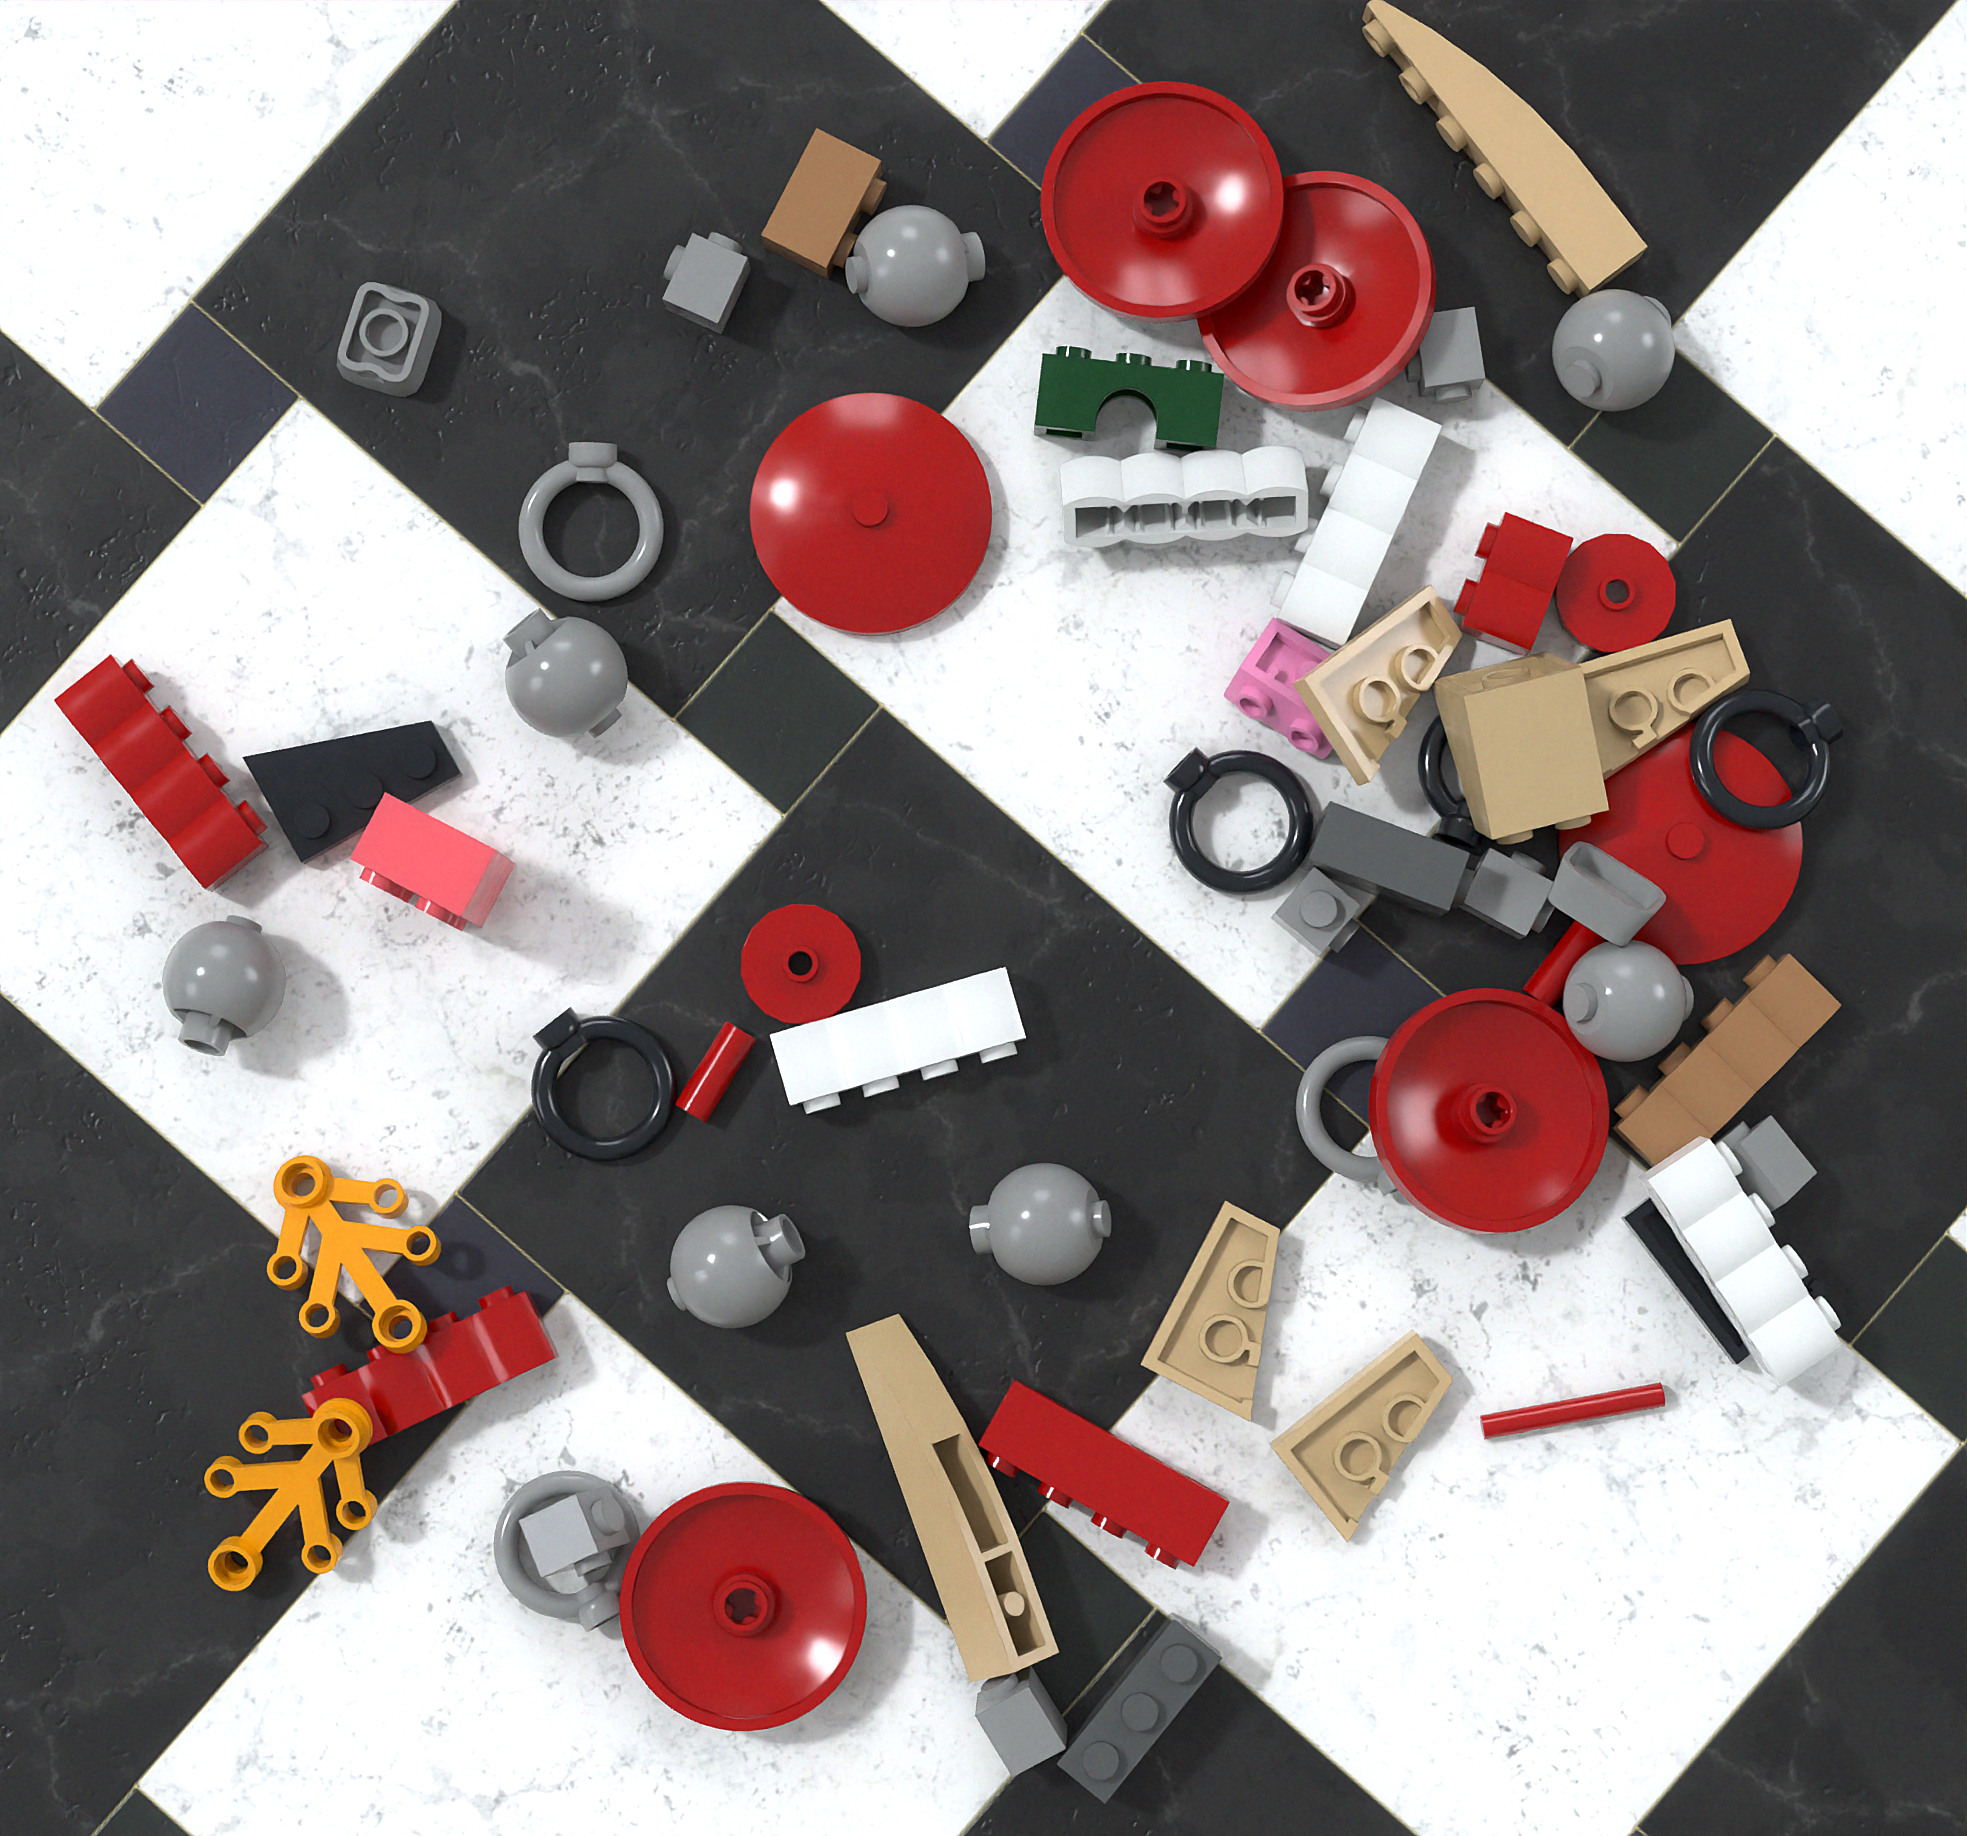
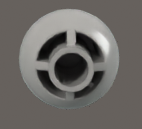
M903 205L880 213L864 227L854 245L853 257L846 259V279L850 291L853 294L858 293L865 306L880 319L903 327H921L935 323L950 314L962 301L968 282L983 279L985 274V255L981 240L976 232L960 234L955 223L944 214L925 206Z
M1621 289L1598 291L1577 301L1560 320L1552 344L1553 365L1558 379L1566 391L1580 403L1590 408L1607 412L1629 410L1655 396L1668 379L1675 356L1671 318L1667 309L1652 297L1641 296L1635 292Z
M538 608L521 620L503 637L502 640L512 650L505 671L507 694L514 710L533 729L555 738H577L587 731L593 738H596L609 729L622 716L616 707L623 701L627 690L628 673L626 661L617 642L602 627L586 619L572 616L550 620Z
M229 915L226 922L212 921L191 929L173 946L163 968L162 989L170 1013L183 1024L178 1037L180 1043L201 1053L224 1056L230 1041L247 1039L257 1034L276 1016L285 995L286 973L278 950L267 937L261 934V925L244 917Z
M1632 939L1626 946H1618L1608 941L1587 951L1572 967L1563 991L1564 1015L1575 1038L1595 1055L1617 1062L1642 1060L1665 1048L1676 1036L1683 1021L1689 1017L1694 1003L1693 990L1689 981L1680 974L1671 959L1656 947Z
M1035 1163L1014 1170L994 1188L988 1205L973 1206L970 1213V1236L975 1252L977 1254L994 1253L998 1265L1005 1272L1022 1282L1032 1285H1056L1080 1275L1097 1257L1102 1246L1103 1237H1109L1111 1233V1214L1107 1201L1099 1200L1096 1190L1082 1175L1068 1167L1053 1163Z
M726 1205L709 1209L692 1219L681 1231L674 1244L670 1260L671 1277L667 1279L669 1293L680 1310H689L696 1318L709 1325L735 1329L756 1324L772 1314L786 1297L792 1281L791 1264L805 1257L804 1245L795 1225L785 1214H780L769 1220L759 1211L745 1206Z

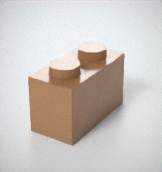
M816 128L761 234L764 248L826 279H829L836 265L845 269L846 259L853 256L854 245L858 238V235L853 233L862 213L865 212L872 216L887 188V182L880 179L883 175L882 161Z

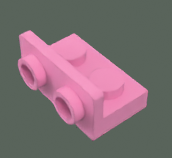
M1273 617L1239 667L1224 692V697L1235 704L1244 715L1265 723L1285 736L1295 748L1303 752L1311 753L1319 759L1325 760L1333 749V746L1292 684L1331 654L1287 625L1276 621V618Z

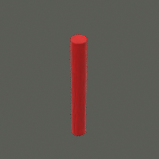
M1659 1382L1480 1415V1424L1484 1440L1665 1407V1396L1662 1384Z

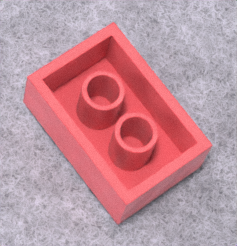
M386 792L350 858L365 867L359 877L360 879L406 903H409L413 893L419 895L420 897L414 907L460 931H463L467 921L481 928L483 927L515 866L513 861L497 850Z

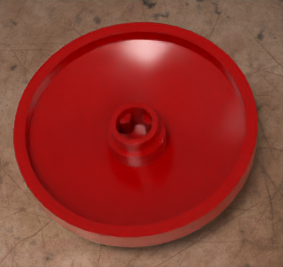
M1158 81L1129 86L1115 91L1089 106L1076 117L1056 143L1047 163L1041 188V217L1044 232L1051 253L1066 279L1079 293L1101 309L1116 316L1143 323L1169 324L1194 320L1211 314L1238 298L1253 284L1268 264L1280 237L1284 219V188L1280 166L1268 138L1259 125L1248 113L1223 95L1207 88L1182 82Z
M1311 171L1282 178L1285 203L1282 229L1276 248L1260 276L1238 298L1211 314L1197 318L1201 337L1210 356L1237 387L1262 403L1297 412H1322L1342 408L1369 397L1391 382L1414 357L1425 338L1434 313L1437 289L1435 263L1427 238L1414 217L1394 195L1372 181L1353 174L1335 171Z
M857 393L825 401L797 417L779 434L766 452L757 471L751 494L750 525L752 538L759 561L775 589L793 608L810 620L832 630L852 635L882 636L900 633L919 627L945 612L962 596L976 577L986 555L991 535L992 504L989 484L984 468L968 440L950 421L933 409L917 401L885 393Z
M1687 723L1604 780L1609 810L1591 814V822L1587 825L1572 829H1557L1556 839L1558 866H1560L1564 854L1574 843L1581 841L1603 850L1662 889L1666 895L1665 903L1633 936L1632 940L1642 941L1656 947L1666 954L1676 966H1691L1724 958L1743 949L1766 932L1784 910L1794 891L1801 867L1803 850L1800 821L1791 826L1776 830H1753L1729 822L1706 803L1696 788L1689 765V745L1696 723ZM1721 730L1719 732L1713 750L1714 765L1721 782L1733 795L1742 801L1758 806L1778 805L1792 797L1786 782L1778 770L1761 752L1743 739L1727 731Z
M1495 988L1470 989L1445 996L1422 1007L1403 1022L1390 1037L1380 1054L1371 1080L1368 1110L1370 1131L1374 1147L1386 1174L1406 1200L1420 1212L1447 1227L1462 1232L1480 1235H1500L1522 1231L1545 1223L1559 1215L1580 1197L1593 1179L1604 1155L1609 1131V1102L1604 1077L1594 1054L1575 1038L1566 1019L1560 1013L1539 1000L1519 992Z
M757 1481L724 1482L702 1488L676 1501L664 1510L642 1534L631 1553L622 1579L619 1602L621 1631L626 1649L638 1674L648 1688L671 1709L692 1721L716 1729L729 1731L764 1730L786 1724L810 1712L821 1704L845 1678L860 1649L867 1619L866 1582L859 1558L849 1538L838 1523L816 1503L797 1492L771 1483Z

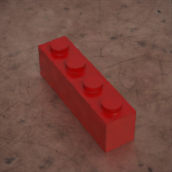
M1015 1378L978 1442L980 1447L988 1451L983 1459L985 1463L1014 1479L1020 1469L1042 1481L1037 1492L1067 1509H1069L1073 1500L1078 1501L1095 1511L1090 1522L1120 1539H1123L1127 1530L1149 1542L1144 1550L1146 1554L1175 1570L1181 1560L1193 1567L1195 1566L1230 1503L1226 1497Z

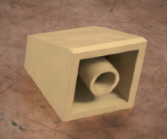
M1545 651L1435 679L1432 684L1433 694L1475 830L1492 840L1496 839L1498 844H1513L1532 838V829L1552 824L1555 825L1556 829L1577 828L1591 822V814L1609 810L1581 666Z

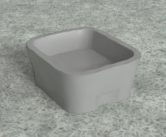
M376 282L363 284L356 293L338 348L336 366L344 379L356 385L391 396L407 397L417 392L424 381L441 328V311L433 300L423 295Z
M1579 841L1574 843L1564 854L1555 881L1548 894V900L1556 908L1609 942L1618 946H1626L1633 936L1662 907L1666 901V895L1653 882L1603 850L1589 843Z

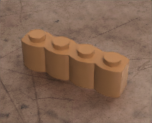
M1769 954L1761 959L1742 979L1749 986L1747 991L1734 1004L1725 997L1701 1020L1700 1024L1707 1031L1691 1047L1684 1041H1681L1657 1065L1664 1075L1648 1091L1640 1084L1636 1086L1614 1109L1621 1118L1612 1129L1651 1167H1654L1699 1136L1710 1139L1840 1008L1841 1004L1791 954L1782 955L1776 961Z

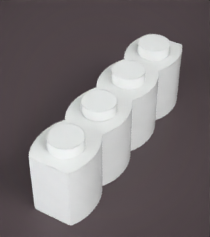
M1377 396L1370 410L1360 406L1357 407L1343 438L1354 444L1346 464L1343 465L1333 461L1319 492L1320 495L1329 498L1325 511L1320 520L1311 516L1308 517V529L1301 532L1294 548L1305 554L1296 575L1284 571L1270 604L1280 608L1276 621L1287 625L1301 635L1335 650L1346 644L1442 425Z
M1265 446L1250 450L1242 455L1229 450L1207 449L1190 453L1182 458L1167 453L1150 452L1133 455L1122 461L1104 456H1083L1060 464L1064 542L1074 546L1087 548L1104 547L1124 539L1142 544H1162L1178 540L1186 535L1199 540L1220 541L1238 537L1246 532L1262 537H1286L1308 529V487L1302 451L1295 448Z
M1006 967L783 1030L771 1034L770 1038L790 1106L803 1104L805 1113L810 1114L841 1105L838 1093L862 1087L864 1097H869L900 1088L897 1076L921 1070L924 1081L959 1071L956 1059L979 1053L983 1064L1017 1054L1015 1042L1026 1039L1007 970Z
M1699 1136L1640 1175L1639 1179L1661 1215L1672 1228L1685 1253L1704 1278L1721 1309L1738 1331L1742 1341L1762 1372L1771 1383L1782 1387L1842 1347L1834 1332L1841 1327V1323L1831 1306L1822 1296H1818L1813 1300L1802 1282V1279L1808 1276V1271L1797 1253L1788 1244L1782 1248L1777 1245L1768 1229L1775 1224V1220L1768 1207L1756 1193L1747 1197L1735 1177L1742 1172V1168L1731 1150L1722 1141L1714 1145L1710 1139Z

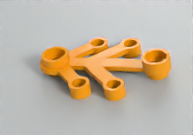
M310 1155L297 1156L285 1162L278 1170L273 1184L275 1198L285 1209V1215L277 1251L267 1264V1274L270 1280L285 1291H293L300 1288L308 1277L307 1264L300 1255L310 1218L322 1234L309 1299L304 1303L299 1312L301 1326L311 1336L319 1339L330 1337L337 1331L340 1325V1314L334 1303L342 1266H344L376 1313L372 1328L377 1340L386 1349L394 1353H408L416 1349L426 1336L427 1324L423 1314L412 1303L406 1300H397L364 1250L404 1255L412 1264L423 1267L431 1265L438 1259L441 1253L439 1238L430 1228L422 1225L413 1226L406 1230L343 1221L332 1203L370 1206L380 1217L395 1219L401 1216L408 1207L409 1197L406 1190L396 1180L390 1178L368 1182L334 1177L331 1169L321 1159ZM305 1179H314L315 1187L313 1191L307 1196H298V1185ZM388 1190H396V1202L390 1207H380L379 1199L381 1195ZM420 1237H428L430 1239L428 1250L421 1255L412 1254L411 1248L414 1241ZM289 1261L296 1262L295 1274L288 1279H279L280 1267ZM319 1309H328L329 1318L327 1322L320 1327H312L311 1317L314 1312ZM401 1321H411L412 1331L409 1336L404 1339H395L394 1329L396 1325Z
M346 1398L330 1399L320 1405L312 1418L277 1420L267 1412L253 1413L241 1425L238 1434L241 1445L247 1451L254 1454H262L270 1450L273 1445L313 1444L301 1460L242 1464L235 1457L222 1456L216 1459L207 1469L204 1476L205 1486L211 1494L219 1498L231 1497L237 1491L279 1488L241 1537L231 1536L224 1539L210 1555L208 1571L212 1580L219 1587L229 1591H239L252 1583L262 1568L263 1558L261 1550L297 1505H299L305 1540L301 1553L304 1565L307 1569L317 1574L328 1573L336 1566L343 1555V1546L339 1538L330 1533L320 1476L332 1460L342 1498L336 1507V1515L339 1522L351 1530L363 1529L371 1522L377 1513L378 1503L375 1496L364 1487L359 1454L368 1446L372 1437L373 1427L368 1413L360 1404ZM334 1419L345 1421L351 1427L352 1434L340 1433L334 1425ZM259 1425L263 1427L268 1433V1440L262 1441L254 1437L251 1426ZM224 1469L230 1472L233 1476L234 1484L228 1485L221 1482L217 1476V1470ZM348 1502H359L364 1507L366 1516L354 1515L349 1510ZM321 1545L326 1547L330 1552L331 1559L322 1560L317 1557L314 1552V1546ZM231 1551L243 1555L248 1565L241 1566L235 1563L231 1557Z

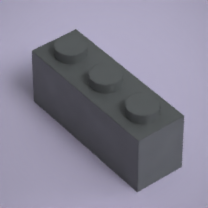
M1171 1612L1067 1741L1066 1749L1056 1755L1057 1765L1105 1804L1222 1660L1220 1652Z

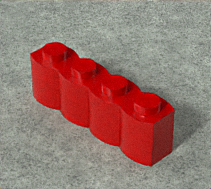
M110 654L55 698L54 701L79 734L92 747L115 779L131 796L146 818L167 841L186 868L205 890L213 892L269 847L260 835L268 829V826L246 800L238 806L231 800L223 789V786L230 782L229 777L209 753L198 758L185 739L193 733L178 713L170 705L162 712L147 694L155 685L142 668L132 658L123 664L118 658Z
M510 1284L478 1299L477 1301L482 1311L460 1321L456 1311H452L426 1323V1337L413 1351L402 1354L394 1353L381 1344L366 1352L370 1363L355 1371L348 1373L345 1364L342 1363L310 1378L315 1389L301 1395L311 1418L320 1405L330 1399L346 1398L360 1404L366 1410L372 1422L373 1433L368 1444L370 1446L559 1357V1354L530 1291L526 1290L515 1295ZM334 1419V1425L340 1433L352 1434L351 1427L345 1421Z

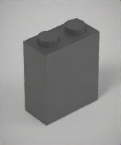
M1332 801L1327 804L1320 815L1301 867L1308 871L1316 867L1329 879L1437 919L1447 913L1450 908L1457 909L1458 905H1463L1475 871L1465 868L1470 855L1469 852Z

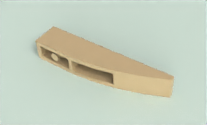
M1371 0L1366 4L1362 18L1366 25L1362 28V31L1369 44L1381 57L1390 54L1403 71L1399 75V79L1407 93L1416 103L1422 104L1426 101L1440 118L1436 122V127L1443 139L1454 151L1458 152L1463 148L1477 166L1473 170V174L1481 188L1492 199L1500 196L1514 213L1510 217L1513 228L1528 246L1532 247L1537 243L1551 261L1547 265L1548 272L1562 291L1566 294L1574 291L1582 299L1598 291L1640 259L1648 246L1574 151L1530 105L1486 67L1431 28L1383 0Z
M896 1314L845 1333L970 1683L1014 1673L1059 1653L1018 1536L995 1482L965 1421L934 1367L901 1316Z

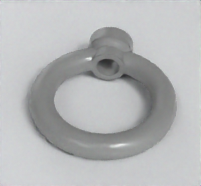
M573 442L569 443V460L559 463L546 471L529 490L521 508L518 531L524 558L532 572L544 585L567 598L594 602L609 600L623 595L643 581L654 567L663 543L664 523L659 502L648 483L633 469L617 461V444ZM577 482L608 483L618 488L632 502L638 515L640 532L634 553L621 568L605 576L582 577L566 571L551 557L544 542L543 520L550 502L564 488Z
M1378 1036L1352 1037L1328 1047L1307 1068L1300 1082L1296 1098L1298 1127L1307 1147L1323 1165L1344 1177L1361 1181H1376L1382 1195L1386 1196L1398 1191V1189L1386 1174L1378 1155L1365 1157L1342 1149L1328 1135L1321 1118V1097L1329 1079L1339 1069L1350 1063L1360 1060L1378 1061L1382 1050L1389 1040L1388 1038Z
M570 1470L551 1472L523 1485L504 1506L494 1533L495 1563L506 1588L524 1606L539 1614L553 1618L569 1619L579 1617L585 1631L589 1632L619 1615L623 1575L631 1553L640 1539V1532L636 1517L629 1503L611 1484L585 1472ZM609 1486L613 1499L617 1501L623 1511L624 1527L631 1543L615 1550L613 1563L602 1579L588 1585L577 1593H555L536 1584L528 1576L520 1561L518 1538L521 1526L519 1520L527 1517L537 1505L547 1499L561 1495H574Z

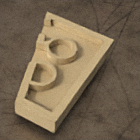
M1432 585L1418 589L1292 683L1358 786L1371 782L1381 766L1378 761L1390 742L1398 739L1408 723L1405 719L1420 695L1429 690L1463 636Z
M1731 619L1577 664L1582 667L1603 780H1606L1701 715L1714 702L1733 693L1749 681L1750 671Z
M1224 1201L1140 1364L1250 1422L1280 1229Z
M1412 1329L1269 1445L1348 1543L1359 1526L1358 1520L1375 1495L1378 1496L1390 1479L1388 1474L1409 1442H1414L1454 1380L1419 1335Z

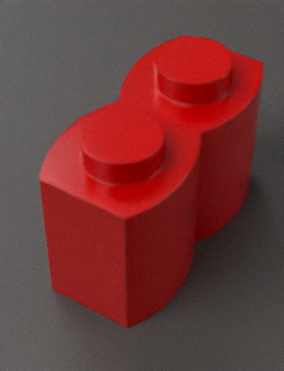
M1508 512L1504 513L1498 526L1487 522L1474 555L1484 559L1477 581L1465 579L1453 609L1454 613L1463 616L1459 625L1460 631L1517 654L1527 656L1541 627L1574 538Z

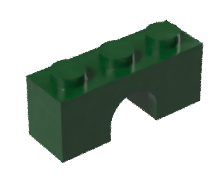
M1072 346L1056 347L1055 354H1042L1034 435L1094 442L1096 420L1103 407L1115 399L1133 398L1144 403L1154 416L1156 423L1154 449L1193 453L1216 448L1224 374L1212 372L1211 364L1195 360L1176 361L1175 368L1152 366L1151 357L1134 353L1116 354L1115 361L1091 359L1092 351Z

